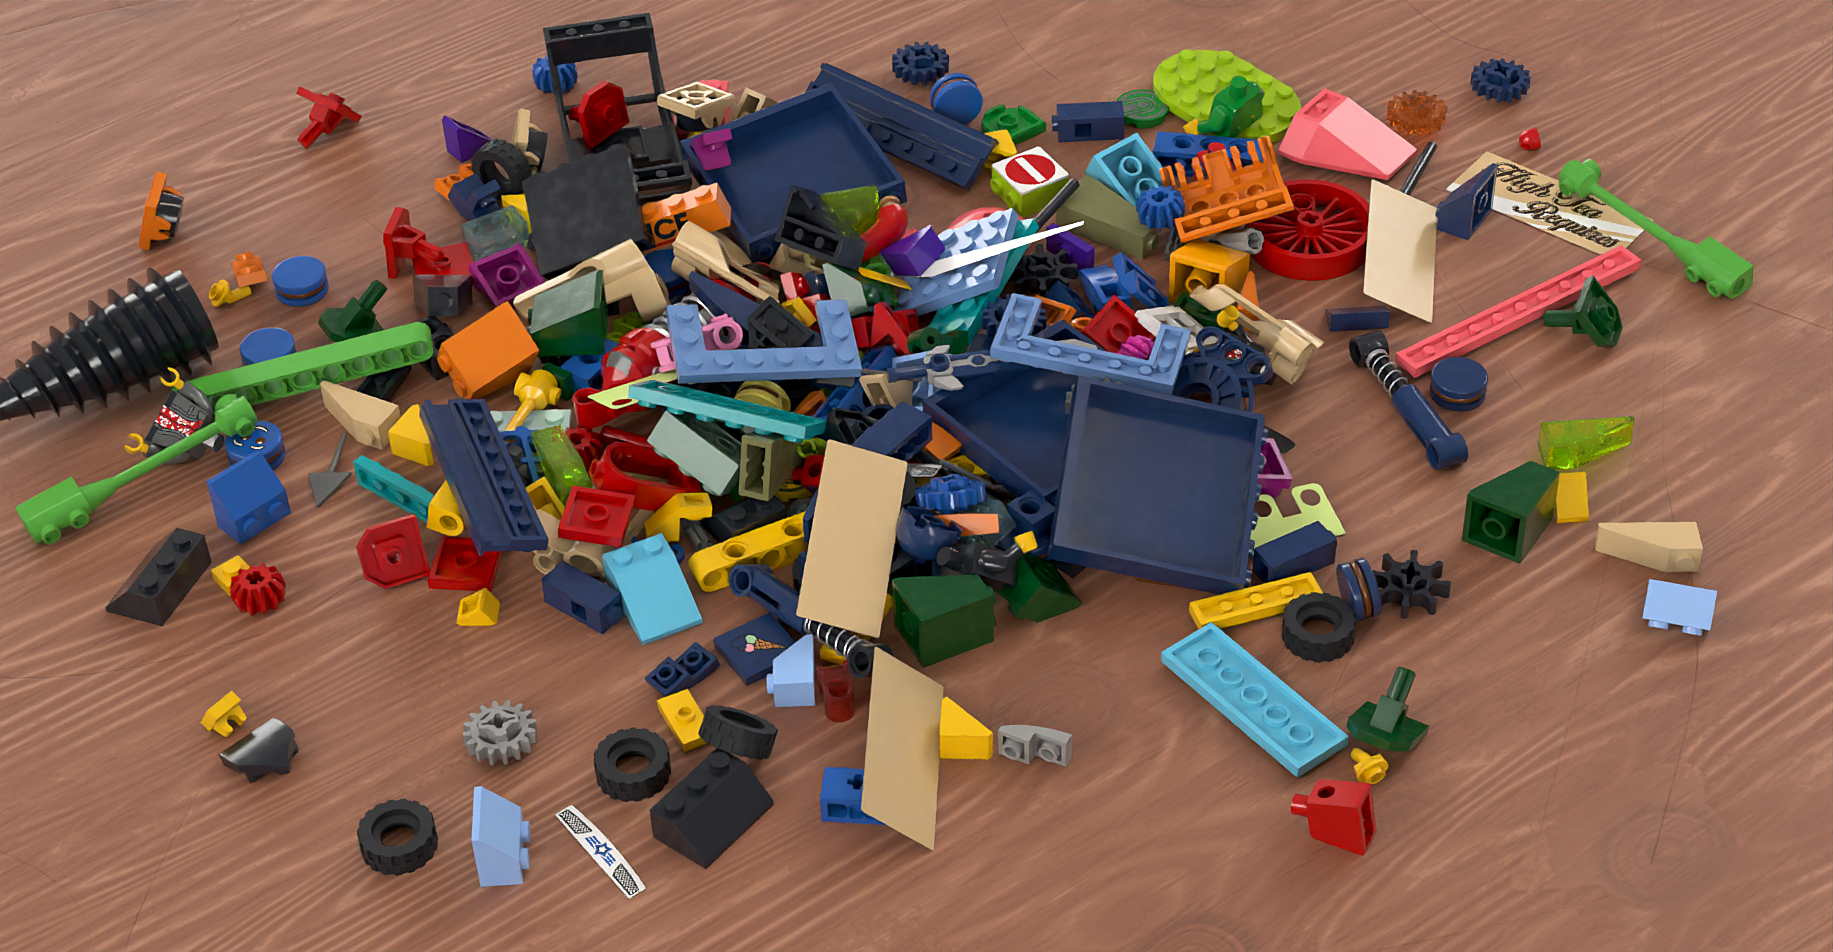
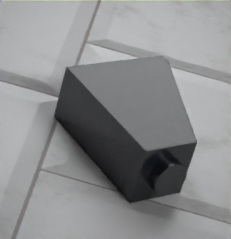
M413 275L414 304L428 316H459L473 304L472 275Z

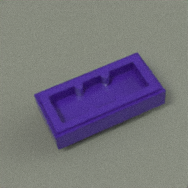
M1052 223L1046 227V231L1059 228L1060 226ZM1068 231L1046 237L1047 251L1055 255L1062 249L1067 250V263L1078 264V270L1094 267V247Z

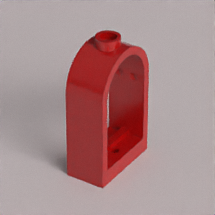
M615 442L606 447L600 460L594 459L590 465V477L593 478V482L598 490L635 495L634 508L656 512L676 493H703L698 479L683 474L678 469V464L671 459L659 456L653 447ZM622 471L668 479L669 485L636 479Z

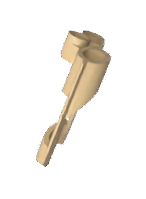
M687 221L682 226L675 242L672 243L675 258L673 259L671 269L674 273L689 281V275L692 271L709 280L722 276L757 298L756 303L760 305L769 296L779 303V285L761 274L742 267L744 264L729 255L718 237L691 221ZM730 265L759 282L758 288L731 272L729 269Z
M632 239L578 264L574 269L516 296L513 302L519 314L528 320V308H533L535 295L577 279L592 271L603 270L607 305L632 295L644 322H650L657 317H661L663 312L666 311L667 305H671L668 298L669 292L659 273H654Z
M1216 284L1209 290L1203 286H1198L1190 294L1191 298L1210 311H1217L1219 309L1224 311L1228 305L1237 302L1263 320L1252 321L1240 312L1239 317L1236 319L1237 322L1258 336L1257 343L1270 352L1268 357L1271 358L1270 363L1273 367V372L1290 384L1295 383L1306 368L1307 362L1325 343L1292 320L1275 319L1227 285Z
M536 510L549 539L547 550L532 551L535 552L533 563L536 569L546 575L564 561L592 577L599 576L601 579H605L602 554L622 547L558 538L560 520L544 511ZM638 510L628 525L622 547L632 544L631 539L633 536L637 537L644 527V522L655 511Z

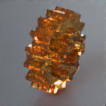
M1413 90L1412 94L1402 92V97L1394 95L1393 101L1388 102L1387 120H1390L1389 125H1397V131L1407 130V135L1417 133L1418 136H1421L1422 132L1430 135L1433 129L1439 131L1441 130V125L1446 124L1447 106H1444V100H1437V95L1427 96L1426 91L1417 93L1416 90Z

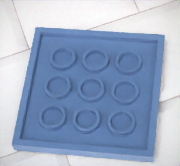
M1013 208L1005 211H996L989 217L978 221L972 220L959 228L943 231L938 237L944 244L945 250L935 261L1011 241L1018 220L1017 213ZM1009 250L932 277H904V280L912 290L901 287L897 299L898 308L894 309V312L916 309L918 317L999 288Z

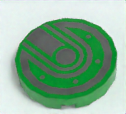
M1131 90L1117 98V101H1122L1124 124L1128 126L1131 123L1135 124V128H1152L1162 124L1165 121V117L1169 115V106L1163 103L1152 90Z

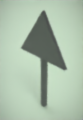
M343 432L328 473H308L318 508L352 475L351 472H335L348 436L346 432Z
M944 459L939 461L940 465L969 479L982 481L986 486L985 491L1011 501L1017 498L1001 485H994V483Z

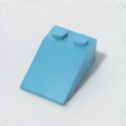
M1138 133L1094 155L1085 171L1087 175L1092 176L1135 207L1141 191H1149L1150 186L1154 188L1160 187L1161 184L1163 186L1159 168H1162V165Z
M662 533L602 554L605 581L608 586L621 593L623 612L642 645L703 623L677 559Z

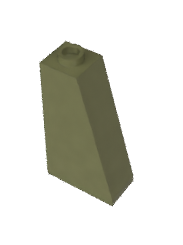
M1087 174L1079 181V188L1056 211V225L1063 227L1084 221L1083 225L1067 231L1141 260L1151 251H1155L1159 245L1160 236L1158 235V228L1148 229L1147 225L1141 224L1134 205Z
M755 432L743 435L741 442L739 495L769 501L792 476L794 468L801 466L806 460L797 452V445L803 446L804 444L784 440L783 434L773 432L772 436L761 435Z

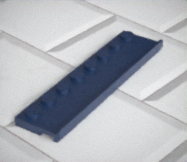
M828 63L821 64V72L815 82H810L805 91L808 92L832 82L883 152L968 191L994 147L999 144L997 139Z
M424 399V405H420L419 417L478 555L483 556V552L488 551L532 552L534 550H547L548 536L485 400L448 399V405H433L430 399Z

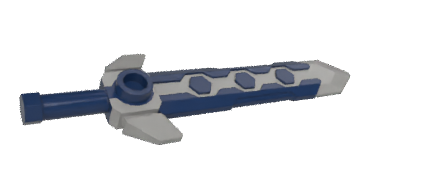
M1076 339L1058 341L1097 350V346ZM942 345L926 353L923 365L897 369L887 368L886 376L888 383L926 377L927 382L931 385L934 384V387L952 391L963 389V385L957 380L960 378L997 374L998 372L1033 367L991 358L990 350L947 355L950 345Z

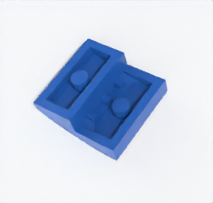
M1123 252L1112 257L1118 279L1128 292L1149 309L1169 306L1168 297L1157 289L1155 279Z

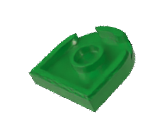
M1005 104L994 106L984 113L981 121L982 133L1007 129L1014 145H1017L1045 132L1046 123L1023 106L1018 105V109L1005 108Z

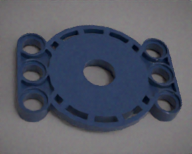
M1207 326L1201 329L1196 336L1199 352H1191L1184 355L1172 395L1188 399L1193 394L1206 393L1212 398L1211 404L1243 411L1245 408V398L1249 397L1247 411L1254 413L1256 403L1254 385L1266 383L1273 375V367L1268 357L1217 327ZM1208 337H1218V342L1215 346L1209 348L1203 346L1204 341ZM1236 349L1242 351L1239 359L1235 361L1227 360V355L1230 351ZM1257 363L1266 365L1262 373L1258 375L1250 373L1253 365Z

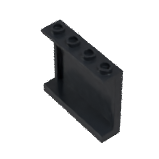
M625 144L612 145L606 151L598 154H587L579 161L562 163L557 166V169L535 173L531 178L522 181L540 275L548 280L554 279L574 269L583 261L629 239L633 240L641 252L656 247L654 236L646 231L631 161L637 155L636 152Z

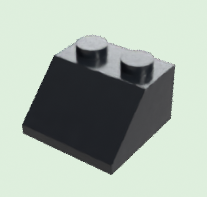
M775 495L769 501L750 497L701 521L703 527L718 543H722L735 536L787 518V511L785 505Z

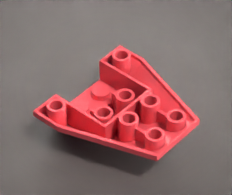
M1324 88L1294 115L1278 149V154L1304 165L1389 180L1417 154V148L1350 98Z

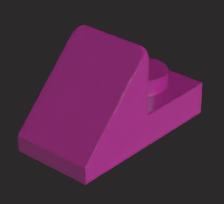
M730 128L705 133L690 141L704 170L716 169L731 164L726 142L732 140Z

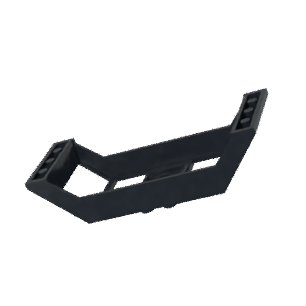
M650 13L543 28L556 112L567 163L579 161L587 154L601 153L615 144H625L636 152L637 155L631 161L640 203L663 200L675 194L689 192L692 186V176L688 161H683L671 110L658 106L657 96L666 93L660 71ZM648 52L654 93L624 97L626 106L656 102L662 125L642 128V125L621 128L593 148L585 146L584 137L571 139L566 115L571 114L569 110L571 107L580 104L564 106L557 65Z

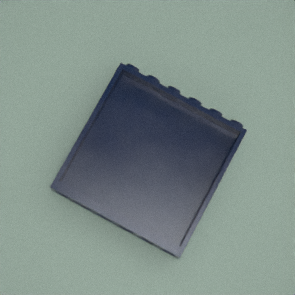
M832 82L680 141L683 161H688L690 172L699 186L718 183L731 207V219L728 229L752 263L774 256L781 243L774 241L792 185L815 191L849 225L877 214L880 210L879 202L886 196L897 197L900 204L907 202L904 179ZM730 128L732 140L726 142L731 164L716 169L704 170L690 141L705 133Z
M1063 319L1034 335V337L1053 341L1076 339L1097 346V350L1105 351ZM1033 367L998 372L997 374L960 378L958 381L963 385V389L952 391L941 389L922 400L923 412L932 416V422L943 428L962 444L960 453L1016 497H1020L1033 490L1055 507L1069 414L1065 413L1066 393L1071 392V386L1076 384L1077 375Z
M1079 375L1072 392L1047 558L1219 595L1242 590L1243 587L1248 588L1251 579V569L1247 568L1248 559L1252 558L1255 547V540L1250 539L1251 530H1255L1258 520V512L1254 511V503L1258 502L1261 493V484L1257 483L1258 474L1262 473L1265 456L1260 455L1261 446H1265L1268 435V428H1264L1265 415Z

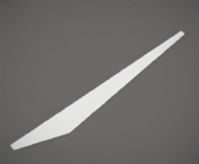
M1084 221L934 261L921 276H897L893 272L891 276L932 277L1081 226Z

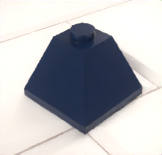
M1490 164L1452 191L1444 202L1441 201L1438 204L1435 216L1438 218L1437 230L1466 240L1471 238L1492 211L1498 164Z

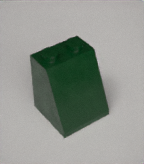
M596 270L534 296L533 308H528V323L531 327H526V330L539 349L537 357L605 354L609 316L603 270Z
M1529 461L1471 489L1467 494L1462 541L1520 564L1553 519L1560 472Z
M978 574L901 577L892 580L894 627L923 668L994 642L996 618L993 613V604L996 603V597L992 587L985 585Z

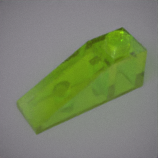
M1634 417L1541 422L1537 446L1544 466L1554 470L1578 468L1630 444L1635 421Z
M561 425L531 432L530 435L548 483L565 508L572 486L592 488L584 463Z

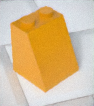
M1194 239L1175 250L1170 255L1168 301L1175 303L1182 292L1191 294L1198 286H1203L1209 290L1216 284H1223L1238 293L1249 271L1250 253L1199 239Z

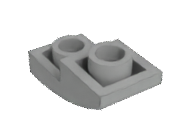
M1001 726L998 730V753L1028 765L1037 756L1048 762H1054L1066 767L1072 758V735L1039 726Z

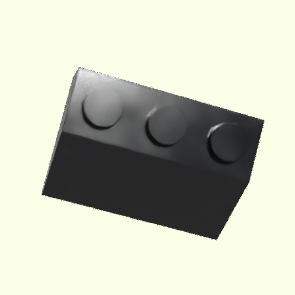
M176 528L157 542L105 607L106 611L163 626L212 563L205 535Z
M716 748L650 809L653 837L704 869H707L774 805V802L743 760L731 753Z

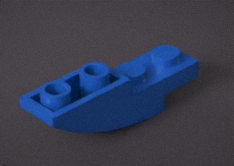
M1101 265L1078 270V278L1093 311L1099 312L1113 295H1116L1131 308V296L1110 266Z

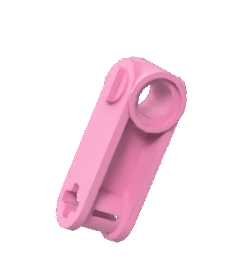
M727 314L711 318V323L701 326L706 351L738 350V347L742 346V329L733 320V317L728 318ZM722 327L726 328L730 335L727 343H723L719 339V331ZM670 337L650 343L651 347L655 348L661 365L658 368L659 372L662 373L675 369Z

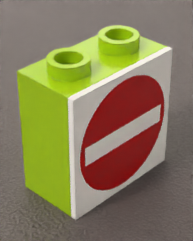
M1038 146L992 164L990 186L994 194L999 195L1010 209L1013 208L1018 215L1025 217L1043 210L1069 182V174Z

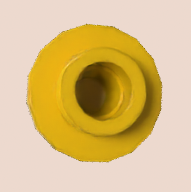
M222 279L212 285L209 298L211 299L212 306L219 307L225 303L231 304L251 295L252 292L249 286L239 287L231 291L228 282Z
M1360 748L1352 750L1351 758L1358 763L1354 766V772L1359 782L1373 785L1380 782L1386 776L1389 765L1381 754L1371 757Z

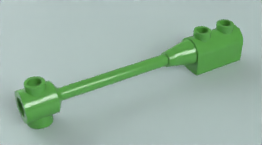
M1573 159L1562 168L1559 174V189L1564 195L1570 196L1575 193L1581 198H1585L1592 194L1659 239L1684 264L1686 277L1694 283L1700 279L1707 283V290L1713 297L1717 298L1724 294L1729 299H1735L1753 286L1754 265L1709 236L1700 244H1696L1674 236L1598 185L1601 169L1594 160L1586 159L1581 163Z
M235 394L224 395L216 403L215 422L111 479L106 478L78 487L73 478L69 477L16 506L15 509L23 526L36 544L42 541L46 544H53L60 539V531L71 525L76 529L84 527L89 522V515L93 514L97 507L117 492V489L220 432L229 437L239 434L241 437L249 436L255 430L254 424L258 423L257 416L244 396L238 398Z

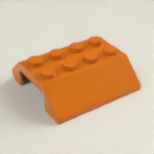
M1269 136L1257 139L1263 159L1262 162H1259L1253 140L1247 142V151L1251 157L1252 165L1242 167L1240 153L1236 146L1229 147L1235 170L1231 169L1226 149L1202 155L1208 176L1205 179L1198 157L1192 158L1191 164L1198 180L1187 184L1183 165H1181V162L1176 163L1175 168L1181 185L1178 187L1176 186L1171 166L1159 168L1164 188L1173 186L1174 190L1181 191L1185 203L1184 217L1174 219L1181 243L1294 210L1287 186H1284Z

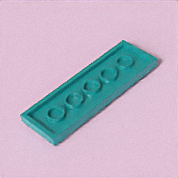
M1034 218L1017 220L1012 240L1035 234L1039 226ZM1030 243L1009 250L999 288L937 309L935 317L927 327L937 329L940 334L957 329L968 331L967 346H970L982 325L983 309H987L988 302L995 303V298L1000 295Z
M658 380L632 384L629 386L628 398L637 399L640 406L656 408L658 404L666 406V411L673 414L684 415L687 411L695 413L696 419L709 422H713L715 418L725 420V425L728 427L742 429L746 425L754 427V432L757 434L772 436L773 432L783 434L784 440L802 443L803 439H813V436L824 433L827 421Z

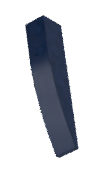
M692 271L689 275L690 290L715 317L727 314L728 318L733 317V320L742 329V340L749 344L748 317L760 304ZM811 330L814 332L815 338L806 347H823L821 334ZM817 378L809 379L813 385L819 388L826 387L834 391L837 386L817 383Z
M902 401L894 409L889 410L872 427L867 428L851 446L907 462L933 440L932 416ZM819 487L803 516L804 541L808 544Z

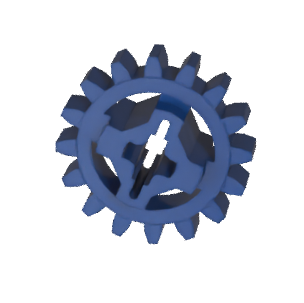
M961 474L934 477L930 480L931 484H924V486L917 487L918 489L915 490L916 502L920 508L926 507V509L939 511L941 514L968 511L971 509V505H977L978 502H984V499H986L985 483L974 481V479L968 480V477H961Z

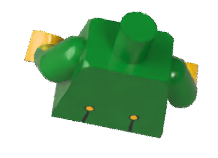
M1235 76L1231 79V84L1214 97L1209 119L1199 122L1195 118L1184 125L1183 129L1187 134L1205 135L1212 133L1217 137L1235 138L1262 117V99L1265 92L1257 83L1249 82L1242 76Z

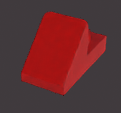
M879 302L874 307L870 348L878 347L891 336L893 338L891 344L901 356L903 354L910 355L911 353L907 347V339L910 332L886 302Z

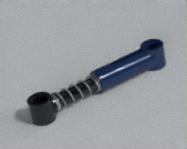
M1375 331L1351 338L1349 340V352L1353 363L1357 367L1366 366V368L1372 370V374L1378 378L1379 383L1389 392V396L1392 398V405L1426 449L1427 459L1434 470H1441L1465 463L1468 460V448L1463 436L1460 433H1452L1415 385H1407V378L1401 377L1402 372L1396 370L1395 363L1390 362L1389 346L1385 335L1381 331Z
M764 563L741 564L732 568L729 575V586L736 596L750 598L804 636L806 634H813V637L818 638L820 643L826 644L829 649L835 650L838 655L845 657L848 669L854 677H872L875 647L894 657L891 648L886 644H872L868 640L859 639L856 635L851 636L849 630H842L839 627L797 616L796 612L800 593L775 577L768 565Z

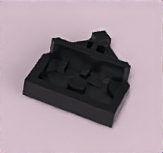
M771 296L748 317V349L806 347L815 338L814 332Z
M272 718L218 755L224 766L239 773L245 772L249 782L252 783L271 771L279 773V775L290 773L292 769L290 759L298 753L299 748L294 739L295 735L292 728Z

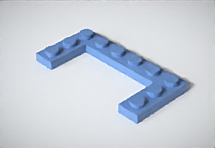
M1012 293L991 345V358L1025 364L1035 368L1049 369L1064 374L1090 378L1097 377L1099 380L1109 377L1110 382L1113 383L1120 381L1122 385L1172 395L1190 339V329L1161 324L1149 360L1031 336L1041 310L1042 299Z
M819 300L816 302L815 310L823 347L706 351L697 304L667 305L666 318L678 384L860 377L862 366L847 300Z

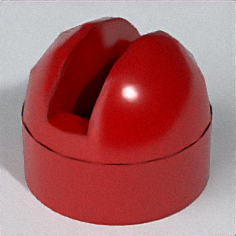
M1535 127L1526 129L1519 135V145L1522 149L1526 151L1541 149L1540 136Z

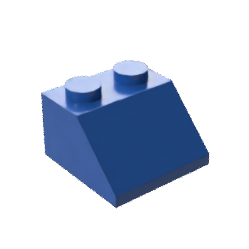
M256 450L206 481L218 527L240 545L291 513L285 488L259 450Z

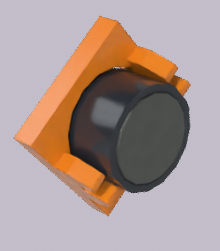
M158 171L155 173L144 207L138 244L140 249L149 251L152 240L168 239L169 236L175 237L184 197L180 196L181 193L173 187L165 185L167 173Z

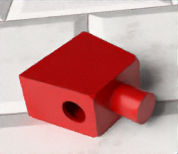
M1321 779L1316 782L1309 796L1296 793L1292 799L1291 813L1308 817L1310 836L1313 839L1358 855H1365L1377 832L1371 784Z

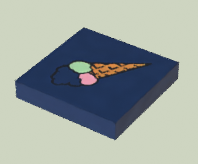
M770 612L713 638L714 647L746 686L767 677V674H773V659L796 643Z

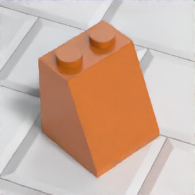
M507 301L441 343L437 354V361L440 368L451 376L453 387L460 397L480 399L516 381L522 372L529 374L539 349Z

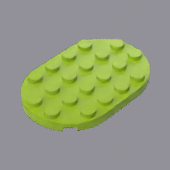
M1184 49L1180 53L1162 61L1156 68L1153 76V91L1157 97L1169 106L1170 112L1188 123L1195 118L1199 122L1209 119L1214 97L1231 84L1233 77L1242 76L1249 82L1257 83L1265 92L1262 99L1263 115L1235 138L1257 140L1269 136L1271 143L1279 141L1285 137L1294 115L1301 109L1300 100L1290 86L1285 85L1251 63L1234 56L1232 52L1226 50Z

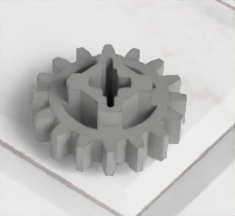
M507 700L503 706H499L497 701H493L492 708L489 709L483 705L479 706L481 713H470V722H464L463 724L465 731L463 732L465 746H467L468 754L470 756L476 754L478 762L489 758L490 765H494L498 759H502L504 765L508 764V758L510 757L520 760V752L530 753L532 751L530 743L537 742L536 733L538 731L536 719H533L532 711H524L523 704L521 703L511 707L510 700Z

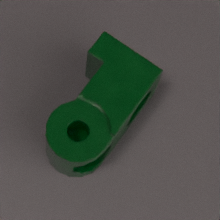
M926 327L910 333L907 339V347L911 354L931 351L935 347L950 345L948 354L967 353L968 331L957 329L940 334L937 329Z

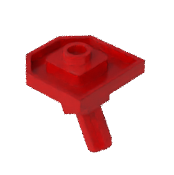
M605 80L585 92L580 105L569 109L571 113L569 119L580 122L585 146L593 148L630 122L622 87Z
M300 86L296 92L299 96L314 103L309 114L311 123L297 138V141L305 148H309L323 132L329 135L344 118L359 123L362 117L360 114L352 111V108L343 104L344 98L330 92L329 96L321 93L318 95Z
M395 207L383 233L388 278L397 279L405 259H415L419 255L437 264L441 263L445 256L444 249L427 242L426 233L410 226L409 210Z
M414 514L367 527L356 546L363 576L366 580L387 589L429 576L430 568Z

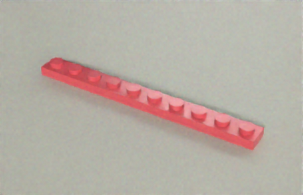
M1620 245L1397 352L1395 362L1416 378L1431 371L1441 360L1460 357L1544 316L1547 310H1556L1577 300L1587 277L1593 275L1600 285L1604 287L1639 270L1641 259Z

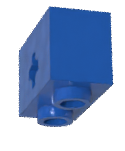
M825 767L820 795L822 821L886 825L861 810L864 769Z

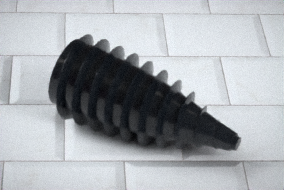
M149 267L147 269L146 285L141 286L134 279L128 278V294L122 297L114 290L108 289V305L104 308H101L94 301L88 300L89 316L84 320L69 312V329L63 333L51 325L49 327L51 341L45 347L32 341L33 355L25 363L16 359V370L7 378H0V421L7 419L11 421V418L31 415L35 419L36 413L52 410L60 418L61 407L74 405L84 414L85 401L94 399L107 408V394L118 392L129 401V387L140 384L151 393V378L161 376L168 383H172L171 372L167 368L175 369L182 367L192 376L191 361L202 357L212 365L211 352L219 348L218 340L203 305L183 273L175 269L162 276Z

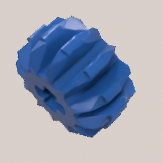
M546 54L545 58L537 59V63L533 65L532 74L537 89L542 90L543 93H553ZM576 64L557 65L561 92L565 93L566 89H573V85L577 83L578 73Z
M1162 184L1158 188L1150 186L1149 191H1141L1136 203V212L1138 213L1140 223L1147 225L1148 229L1155 227L1159 231L1165 227L1172 229L1173 224H1175L1174 219L1184 217L1185 203L1181 191L1174 190L1173 186L1164 188Z

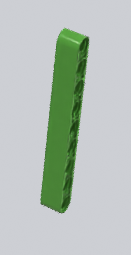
M410 323L189 380L188 382L205 393L214 409L213 415H215L217 401L227 394H235L238 398L244 396L252 406L321 388L320 383L323 380L337 384L428 360L433 354L431 330L425 323ZM172 387L171 390H174V391L177 392V388H176V387Z

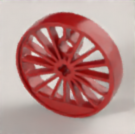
M1312 179L1283 182L1284 186H1287L1294 210L1244 224V228H1254L1257 231H1261L1264 237L1262 250L1250 256L1263 268L1286 278L1305 281L1334 279L1355 271L1366 261L1370 205L1353 190L1336 183ZM1316 204L1327 206L1321 214L1315 211ZM1337 209L1343 211L1330 217ZM1305 246L1304 254L1298 253ZM1309 247L1312 248L1314 254H1308Z

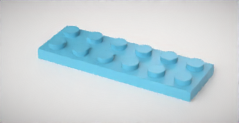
M1212 622L1161 652V662L1297 778L1348 746L1349 736Z

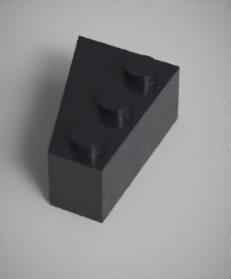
M792 185L774 241L832 264L858 270L867 242L815 191Z

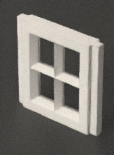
M1166 306L1137 310L1135 316L1138 318L1137 322L1155 337H1157L1161 324L1190 329V339L1185 354L1191 353L1197 348L1196 336L1204 327L1180 307ZM1210 336L1204 341L1203 346L1207 348L1213 347L1218 339L1215 336Z

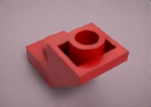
M788 272L780 275L786 300L800 297L816 318V321H818L815 310L816 302L819 300H831L830 295L818 293L808 297L807 294H809L810 288L803 274Z

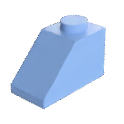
M806 634L773 659V674H767V693L774 694L775 707L815 706L813 634Z

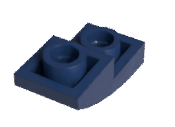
M695 642L675 661L668 656L644 679L664 697H667L685 689L689 690L721 665L714 655Z

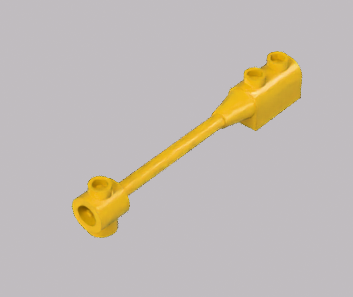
M535 370L531 375L522 372L519 375L515 384L514 395L519 396L521 406L504 431H512L522 426L532 410H543L548 403L554 406L557 405L561 396V388H558V382L554 375L546 370ZM507 439L504 441H506V443L509 445L513 439ZM445 480L429 503L426 528L449 536H457L467 527L448 482Z

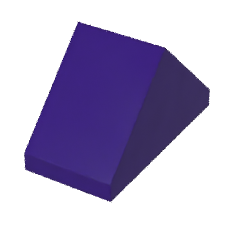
M446 115L442 118L447 151L461 163L472 159L475 152L492 140L484 132Z
M929 225L880 250V254L894 275L921 276L943 253L945 246L933 227Z

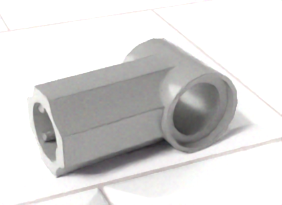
M1234 227L1222 231L1208 242L1252 255L1262 250L1264 237L1261 231H1257L1254 228L1239 229Z

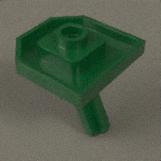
M1593 275L1585 279L1578 301L1574 304L1572 310H1547L1544 313L1545 326L1572 327L1573 334H1588L1598 347L1603 348L1616 346L1623 328L1618 307Z
M374 280L360 299L352 297L344 308H327L320 315L318 324L329 340L340 342L383 331L384 329L376 320V314L372 309L387 291V287L382 282Z
M1397 667L1386 696L1381 695L1378 705L1367 701L1348 717L1346 727L1356 739L1386 751L1409 752L1427 735L1429 725L1406 717L1409 705L1405 704L1414 682L1415 672L1404 667Z

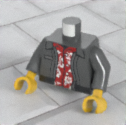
M167 368L175 374L176 379L174 382L168 383L160 377L161 382L167 387H176L177 392L171 390L144 439L148 444L143 443L140 435L136 433L129 434L128 438L136 440L139 446L131 448L125 445L124 449L129 454L142 452L144 457L149 458L215 422V419L212 417L214 409L205 393L187 380H180L179 374L175 369ZM217 434L169 460L164 465L184 463L189 458L199 460L206 449L218 452L224 444V436Z

